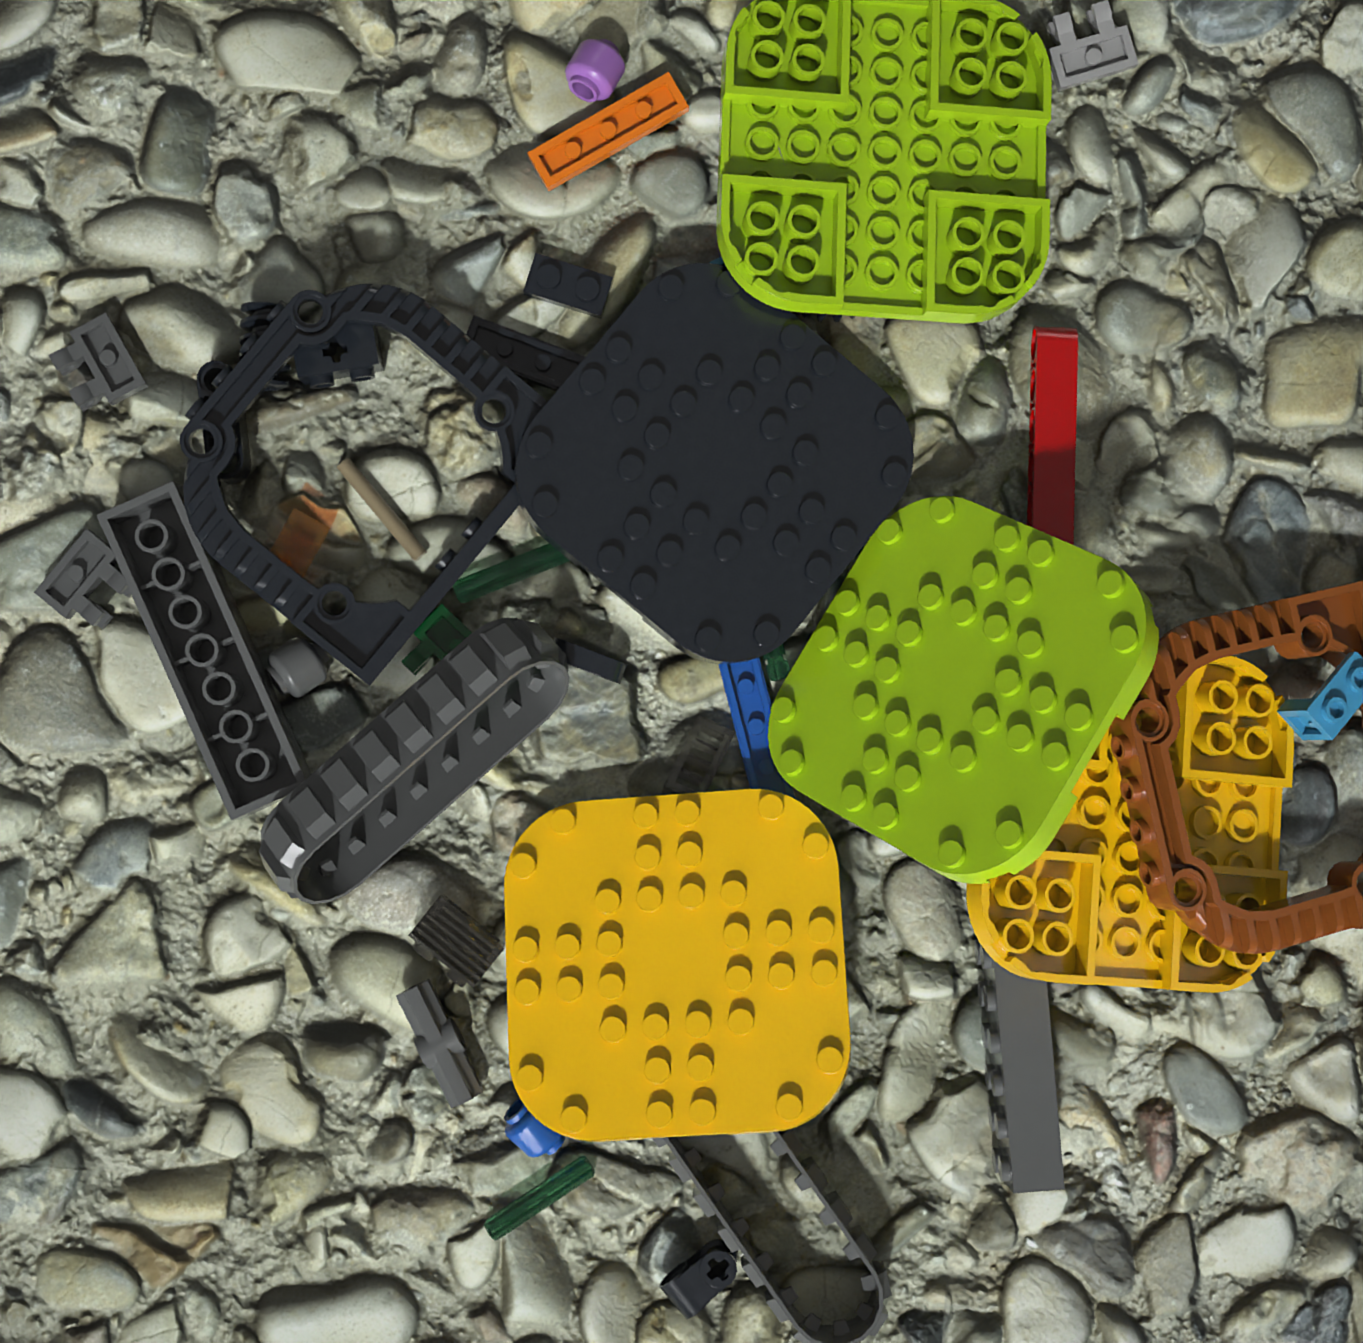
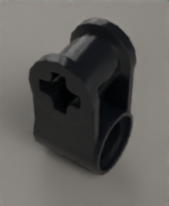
M722 1239L711 1240L689 1259L673 1268L660 1282L659 1287L686 1319H690L706 1307L712 1298L733 1282L737 1273L736 1251L731 1252ZM714 1258L718 1262L725 1259L726 1267L723 1269L719 1265L711 1267V1259Z

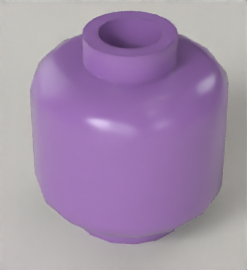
M607 39L584 40L579 44L565 69L569 89L576 97L586 102L608 99L625 72V62L619 53V49Z

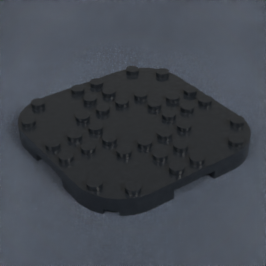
M694 263L670 269L657 276L642 289L532 420L520 443L514 471L520 507L531 526L549 544L576 566L579 564L640 614L646 624L681 652L700 661L712 664H735L748 662L770 653L782 645L796 631L903 496L911 478L914 450L912 435L904 414L892 397L791 311L769 306L746 292L732 277L726 266Z

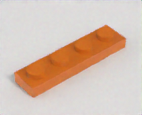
M667 72L532 149L527 154L549 192L689 112V105L672 76Z

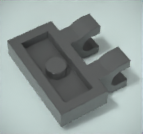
M106 312L70 331L69 333L75 343L48 355L56 370L60 371L63 376L75 371L81 366L82 362L86 361L95 378L69 390L75 404L80 406L83 412L100 402L104 396L113 406L148 387Z
M86 529L34 591L36 595L64 618L71 619L78 612L92 626L97 625L101 629H104L114 617L89 598L102 580L119 594L131 597L121 570L115 566L117 561L111 547L89 529Z

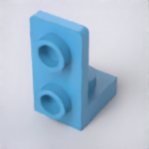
M1349 652L1312 698L1286 699L1277 710L1280 716L1302 740H1333L1362 705V656L1358 652Z

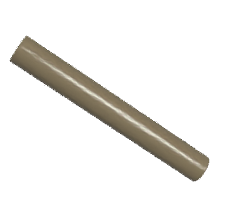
M350 458L343 460L337 466V469L415 562L427 553V550Z

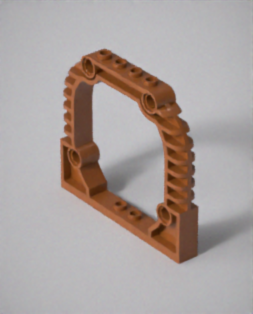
M1363 580L1202 617L1174 627L1159 639L1158 652L1152 671L1126 717L1122 720L1115 716L1110 725L1112 735L1111 751L1118 762L1121 775L1120 791L1123 799L1127 802L1131 820L1129 831L1133 842L1136 844L1140 860L1139 876L1146 887L1149 900L1159 909L1175 911L1188 928L1196 931L1205 940L1222 949L1236 953L1263 954L1347 929H1363V853L1357 861H1340L1334 864L1329 870L1327 885L1314 891L1251 909H1242L1221 899L1218 882L1212 868L1204 860L1193 856L1191 853L1168 748L1176 740L1180 729V712L1176 695L1196 669L1219 658L1273 645L1276 651L1286 659L1320 656L1335 668H1337L1349 652H1358L1363 658ZM1362 703V705L1360 706V709H1361V714H1362V718H1363V703ZM1137 714L1141 717L1140 729L1136 722ZM1176 882L1178 883V886H1179V891H1178V895H1177V896H1176L1175 893H1174V887H1175Z

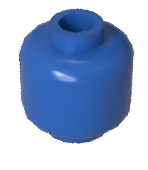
M520 1097L509 1107L504 1116L506 1136L531 1158L539 1157L545 1153L552 1155L565 1141V1136L552 1131L539 1122L527 1110Z

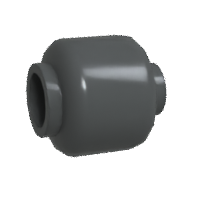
M297 636L268 655L269 667L265 669V672L281 695L285 696L289 693L293 697H301L326 680L327 669L324 663L329 661V657L326 651L316 642L309 643L303 637Z

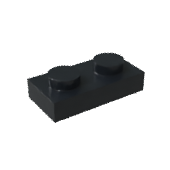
M535 253L523 292L524 295L602 319L614 279L605 274Z

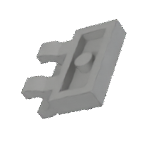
M1108 0L1092 4L1091 10L1086 12L1089 26L1095 35L1076 40L1069 12L1053 16V22L1047 24L1051 39L1057 45L1056 47L1049 48L1047 54L1058 92L1133 69L1139 64L1128 26L1124 25L1115 28Z

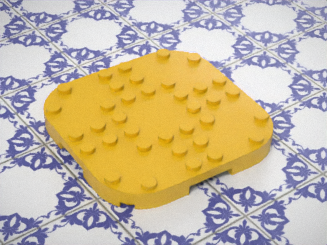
M1227 656L1196 669L1179 689L1176 698L1180 712V729L1176 740L1168 750L1192 855L1204 860L1212 868L1218 882L1221 899L1242 909H1251L1287 898L1288 871L1279 870L1282 790L1283 788H1292L1294 731L1277 712L1285 700L1282 695L1276 696L1270 685L1265 681L1268 676L1258 667L1243 659ZM1137 714L1136 722L1140 729L1141 717ZM1110 727L1071 793L1078 797L1056 836L1041 856L1015 875L1008 872L991 878L990 883H967V910L978 941L989 956L1000 966L1011 973L1028 979L1054 983L1218 993L1238 988L1252 980L1251 974L1263 962H1270L1276 952L1245 954L1222 949L1205 940L1196 931L1188 928L1175 911L1159 909L1150 902L1146 887L1139 876L1140 860L1136 844L1133 842L1129 831L1131 820L1127 802L1123 799L1120 791L1121 775L1118 762L1111 751L1112 735ZM1176 882L1175 887H1174V893H1175V895L1177 896V895H1178V891H1179V886H1178V883Z
M764 789L588 800L568 803L548 811L536 819L519 837L509 856L504 877L509 1066L516 1092L527 1110L539 1122L563 1136L590 1142L718 1134L768 1133L800 1126L815 1118L832 1101L845 1081L851 1059V1027L847 992L840 870L830 834L820 819L808 807L790 796Z

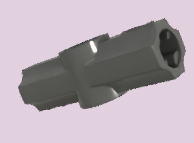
M430 979L397 994L398 1003L415 1034L413 1035V1040L418 1054L428 1069H432L450 1107L453 1108L483 1093L482 1083L479 1081L476 1071L465 1052L467 1047L462 1033L452 1017L448 1018Z

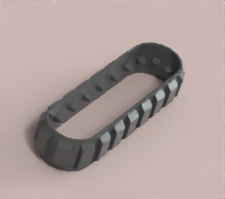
M500 618L486 623L471 633L280 801L267 816L261 829L259 853L263 866L280 891L287 892L291 898L300 899L310 904H320L341 898L361 885L548 720L559 708L568 692L569 686L566 654L538 623L518 618Z
M793 1129L773 1132L777 1138L770 1147L777 1157L785 1153L789 1154L801 1172L794 1179L801 1191L812 1187L825 1206L818 1216L825 1226L836 1222L849 1240L842 1249L848 1259L853 1260L861 1257L870 1270V1273L860 1277L863 1290L872 1291L868 1303L860 1302L855 1310L857 1314L855 1318L846 1321V1319L833 1321V1325H822L821 1318L813 1313L805 1317L794 1307L793 1303L798 1298V1295L792 1286L784 1289L780 1287L768 1270L774 1263L769 1253L766 1251L757 1254L744 1234L750 1226L743 1217L734 1220L720 1201L726 1194L720 1183L717 1182L709 1185L696 1166L702 1157L695 1147L686 1151L677 1137L652 1138L659 1148L666 1144L672 1151L669 1154L670 1165L683 1183L690 1179L694 1182L696 1186L693 1188V1198L707 1218L715 1214L719 1218L717 1222L718 1234L731 1252L742 1251L744 1254L741 1257L742 1268L756 1288L765 1284L767 1290L764 1292L766 1303L780 1323L790 1320L792 1323V1335L795 1339L802 1343H858L863 1341L868 1335L874 1337L877 1335L888 1317L883 1300L892 1296L883 1261H872L877 1252L860 1225L852 1228L849 1227L848 1224L853 1219L851 1212L836 1190L826 1194L824 1188L828 1185L827 1178L813 1157L810 1156L804 1160L800 1157L799 1154L804 1150V1147Z

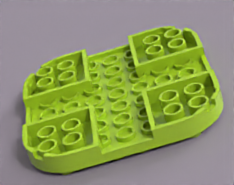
M754 0L746 8L743 7L732 25L722 56L716 219L718 247L727 269L736 282L754 298L769 306L785 311L946 323H977L990 320L1012 308L1033 287L1040 277L1047 260L1050 243V199H1045L1046 126L1051 120L1052 76L1046 48L1037 32L1032 35L1027 27L1018 20L1020 14L997 0Z
M935 496L913 502L884 520L870 537L778 691L771 706L768 724V743L774 765L783 779L802 794L951 880L968 884L990 883L991 878L1008 872L1015 875L1032 864L1050 845L1078 798L1071 791L1115 716L1124 720L1146 683L1154 666L1159 645V628L1155 625L1151 609L1153 605L1136 582L1116 564L1019 521L960 497Z

